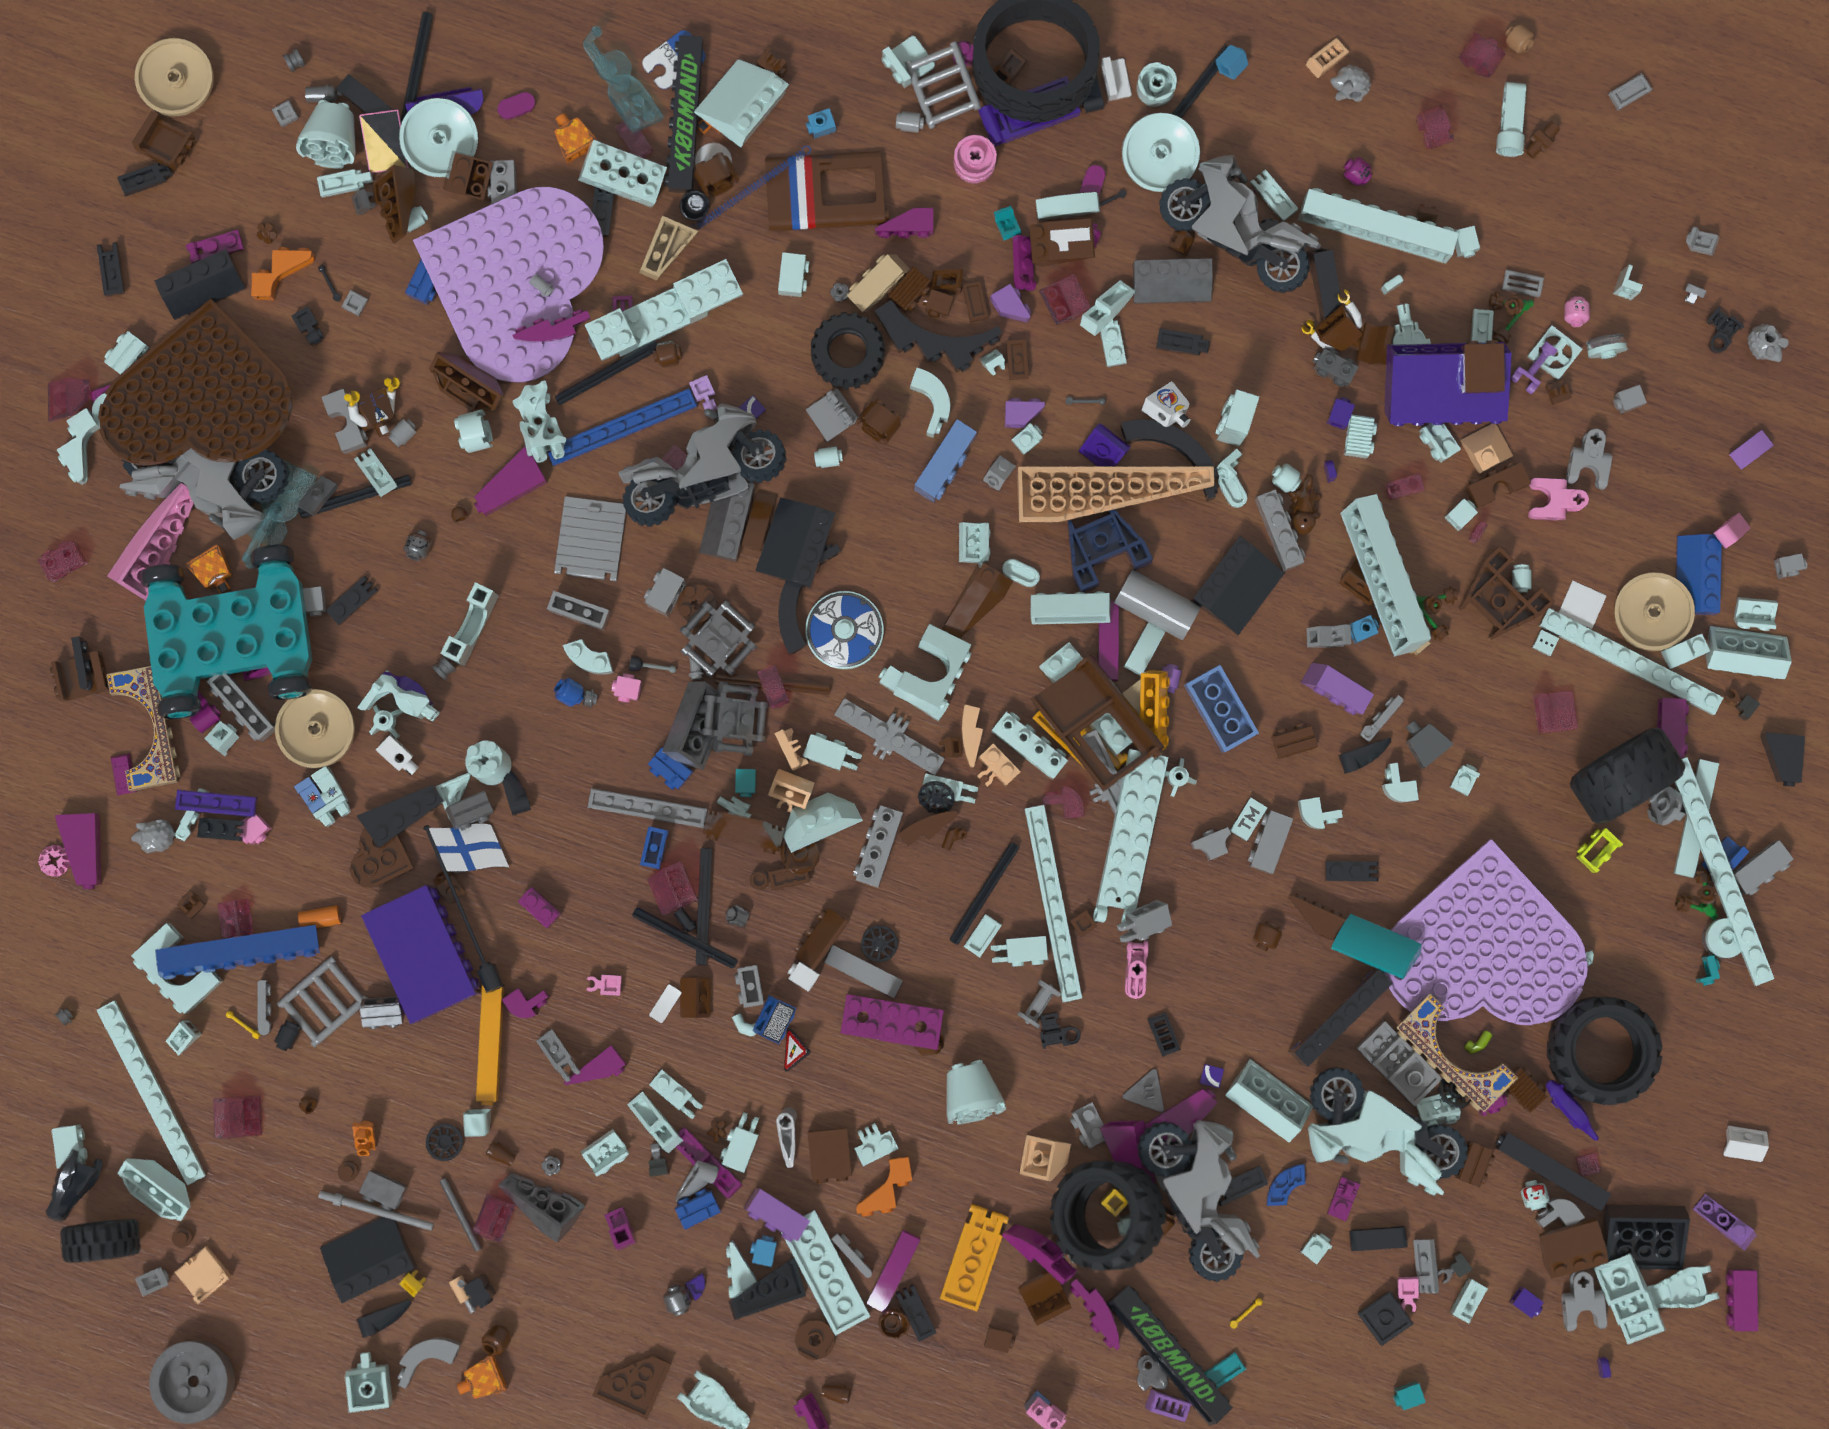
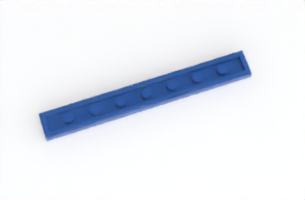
M690 388L566 439L564 445L565 453L562 458L555 459L552 452L548 453L553 466L559 465L697 407Z

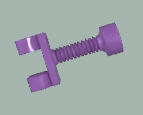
M1546 341L1541 346L1542 353L1536 359L1533 366L1528 371L1518 367L1510 377L1515 383L1522 374L1531 379L1532 382L1526 388V391L1531 395L1541 383L1534 378L1535 372L1542 366L1546 358L1554 356L1558 351Z

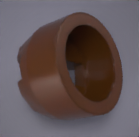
M455 507L451 512V517L455 523L468 518L466 510L462 507Z
M308 1096L301 1098V1103H299V1108L306 1114L312 1113L317 1106V1102Z

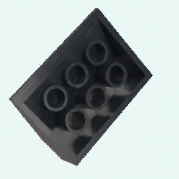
M780 497L755 572L811 590L836 518V513Z
M1240 536L1191 601L1201 606V609L1236 635H1239L1285 573L1256 547Z
M1606 1205L1603 1239L1607 1249L1608 1262L1631 1254L1639 1269L1682 1270L1690 1223L1685 1206Z
M381 1217L320 1247L333 1287L341 1304L417 1267L397 1221L386 1217Z

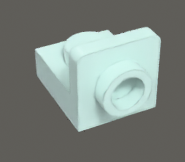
M1029 423L1011 441L1025 455L1042 441L1041 435L1043 433L1038 426H1032Z
M1238 449L1232 452L1215 468L1218 475L1227 483L1237 475L1233 468L1239 463L1237 459L1242 455Z
M1469 764L1459 766L1449 787L1468 796L1480 773L1476 772L1477 768Z
M1314 1233L1300 1252L1318 1264L1327 1250L1332 1248L1329 1244L1330 1239L1322 1233L1319 1236Z

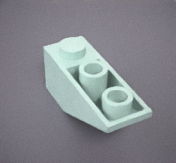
M734 1240L730 1241V1246H726L727 1258H731V1266H728V1278H732V1286H729V1298H733L757 1282V1278Z

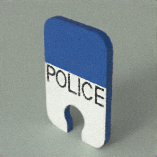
M688 31L678 32L643 59V67L648 74L653 71L656 65H663L666 68L665 75L654 80L660 89L670 88L672 80L676 79V72H673L674 60L678 58V53H675V41H679V35L692 36ZM703 51V55H702V63H703V62L705 61V59H706V55H705V52H704V51Z

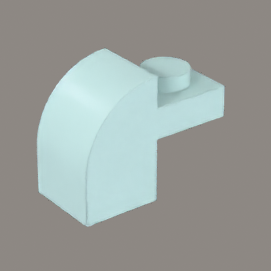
M1702 634L1661 651L1669 669L1710 652Z
M1398 763L1388 764L1387 769H1385L1386 781L1389 780V784L1382 785L1385 795L1389 799L1401 803L1419 800L1416 781L1400 782Z
M1320 797L1298 801L1301 819L1311 828L1324 829V821H1326V824L1337 823L1338 818H1343L1342 810L1322 813Z

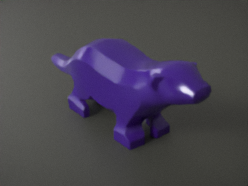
M1549 1080L1546 1083V1087L1550 1097H1552L1551 1103L1562 1111L1569 1119L1568 1122L1575 1129L1579 1128L1597 1141L1599 1137L1594 1131L1584 1108L1563 1089V1084L1561 1085L1556 1081Z

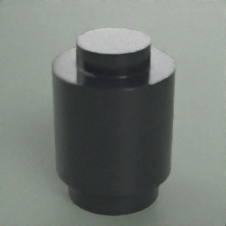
M286 1020L281 1025L274 1040L277 1043L276 1047L284 1051L292 1049L300 1034V1026Z

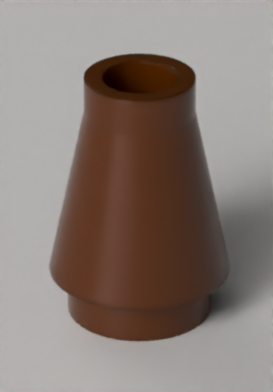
M492 1141L485 1153L489 1160L511 1166L516 1158L499 1142L495 1143L494 1141Z
M846 1385L822 1386L821 1397H825L840 1405L849 1403L851 1388H847Z

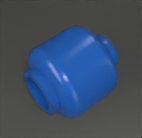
M571 678L559 680L555 685V698L563 704L572 707L582 702L584 698L583 686Z

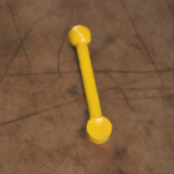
M232 1011L226 1012L227 1018L233 1019L248 1030L255 1039L261 1036L259 1031H254L235 1017Z
M1257 1298L1255 1303L1241 1316L1230 1322V1327L1233 1329L1237 1328L1238 1323L1255 1307L1262 1305L1263 1300Z

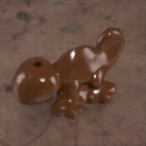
M1312 474L1306 476L1300 489L1297 487L1295 491L1289 492L1293 504L1290 505V510L1287 512L1291 516L1296 532L1301 535L1309 534L1316 524V519L1320 518V514L1317 513L1318 508L1315 505L1318 504V500L1322 498V495L1319 494L1317 488L1313 489Z

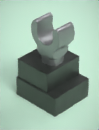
M659 1143L651 1144L653 1160L649 1161L650 1177L669 1174L667 1159H661Z
M1460 1251L1453 1254L1455 1259L1449 1263L1450 1267L1437 1271L1438 1275L1446 1273V1278L1442 1280L1444 1284L1450 1281L1454 1273L1460 1278L1473 1270Z

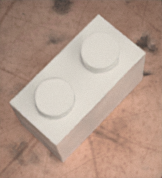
M799 962L798 965L794 963L788 972L791 975L789 979L808 992L820 976L819 973L802 962Z

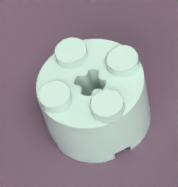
M1158 62L1145 66L1138 77L1136 85L1137 94L1141 101L1149 107H1158L1168 103L1176 89L1177 78L1175 72L1171 67ZM1155 82L1157 85L1160 84V86H1154L1153 83Z
M482 409L459 415L458 418L454 419L456 429L460 431L461 435L458 438L461 449L465 448L468 453L493 447L489 443L493 441L488 420L484 421L483 416L486 414Z
M481 741L467 749L466 768L480 782L486 785H496L504 780L507 773L509 774L511 769L510 756L494 742Z

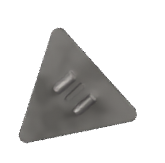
M1152 1069L1124 1093L1123 1098L1163 1112L1164 1107L1157 1070Z

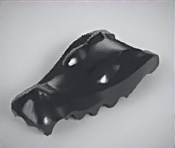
M74 1149L70 1151L67 1159L56 1173L55 1185H53L51 1193L52 1200L46 1209L48 1218L59 1222L65 1221L78 1201L97 1182L103 1165L102 1159L97 1158L93 1167L76 1162L79 1154L78 1151Z

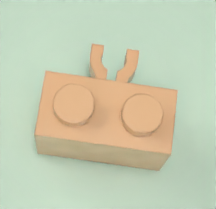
M994 744L979 756L981 762L988 769L982 771L977 777L980 779L983 775L992 772V775L989 776V781L985 783L987 787L992 783L995 776L1007 786L1020 773L1018 768Z
M778 769L768 795L779 799L777 805L779 809L783 803L787 802L789 806L787 812L791 813L793 805L802 809L806 808L815 782Z

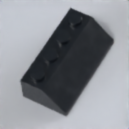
M226 249L154 280L174 320L195 312L210 298L214 302H218L246 289L234 260Z

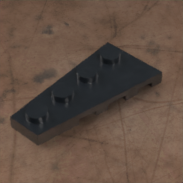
M433 785L359 814L357 818L378 847L381 848L444 803V800Z
M795 1258L789 1259L728 1300L733 1319L737 1320L805 1297V1290Z

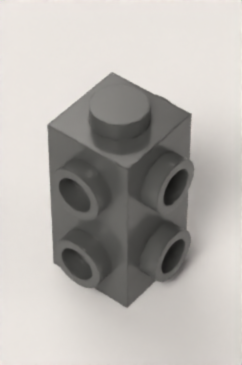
M1324 348L1322 353L1317 352L1313 360L1315 363L1313 369L1316 370V374L1323 378L1329 377L1333 379V383L1337 386L1347 387L1359 368L1355 365L1356 362L1349 358L1343 359L1338 356V352L1330 348L1328 350Z

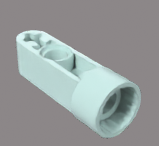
M1505 83L1500 133L1497 135L1496 153L1499 155L1515 157L1522 155L1524 152L1525 136L1522 133L1526 84Z

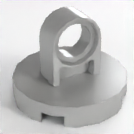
M1667 787L1649 800L1651 806L1650 809H1647L1648 816L1654 823L1659 825L1670 824L1675 819L1680 821L1687 814L1682 806L1680 792L1673 787Z

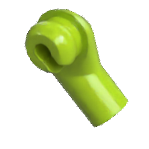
M1483 1031L1477 1042L1467 1041L1464 1049L1469 1054H1475L1483 1050L1490 1041L1492 1034L1488 1031Z

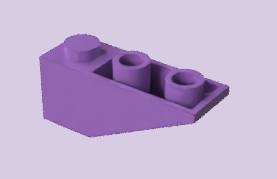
M1706 1194L1693 1209L1744 1251L1757 1236L1752 1228Z

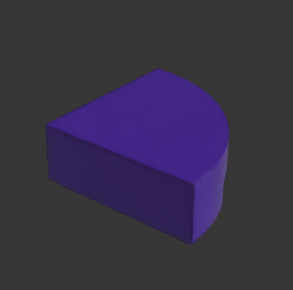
M703 1273L685 1283L695 1301L702 1295L705 1289Z

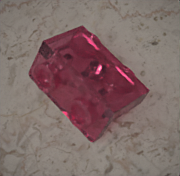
M248 899L218 903L222 939L253 935Z

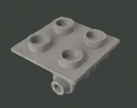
M838 388L834 391H829L825 397L806 409V412L827 442L856 423L858 418Z

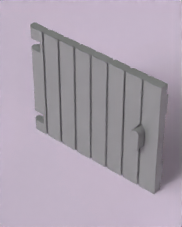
M565 496L555 574H561L563 567L567 568V575L604 580L605 573H610V581H617L626 515L623 504Z

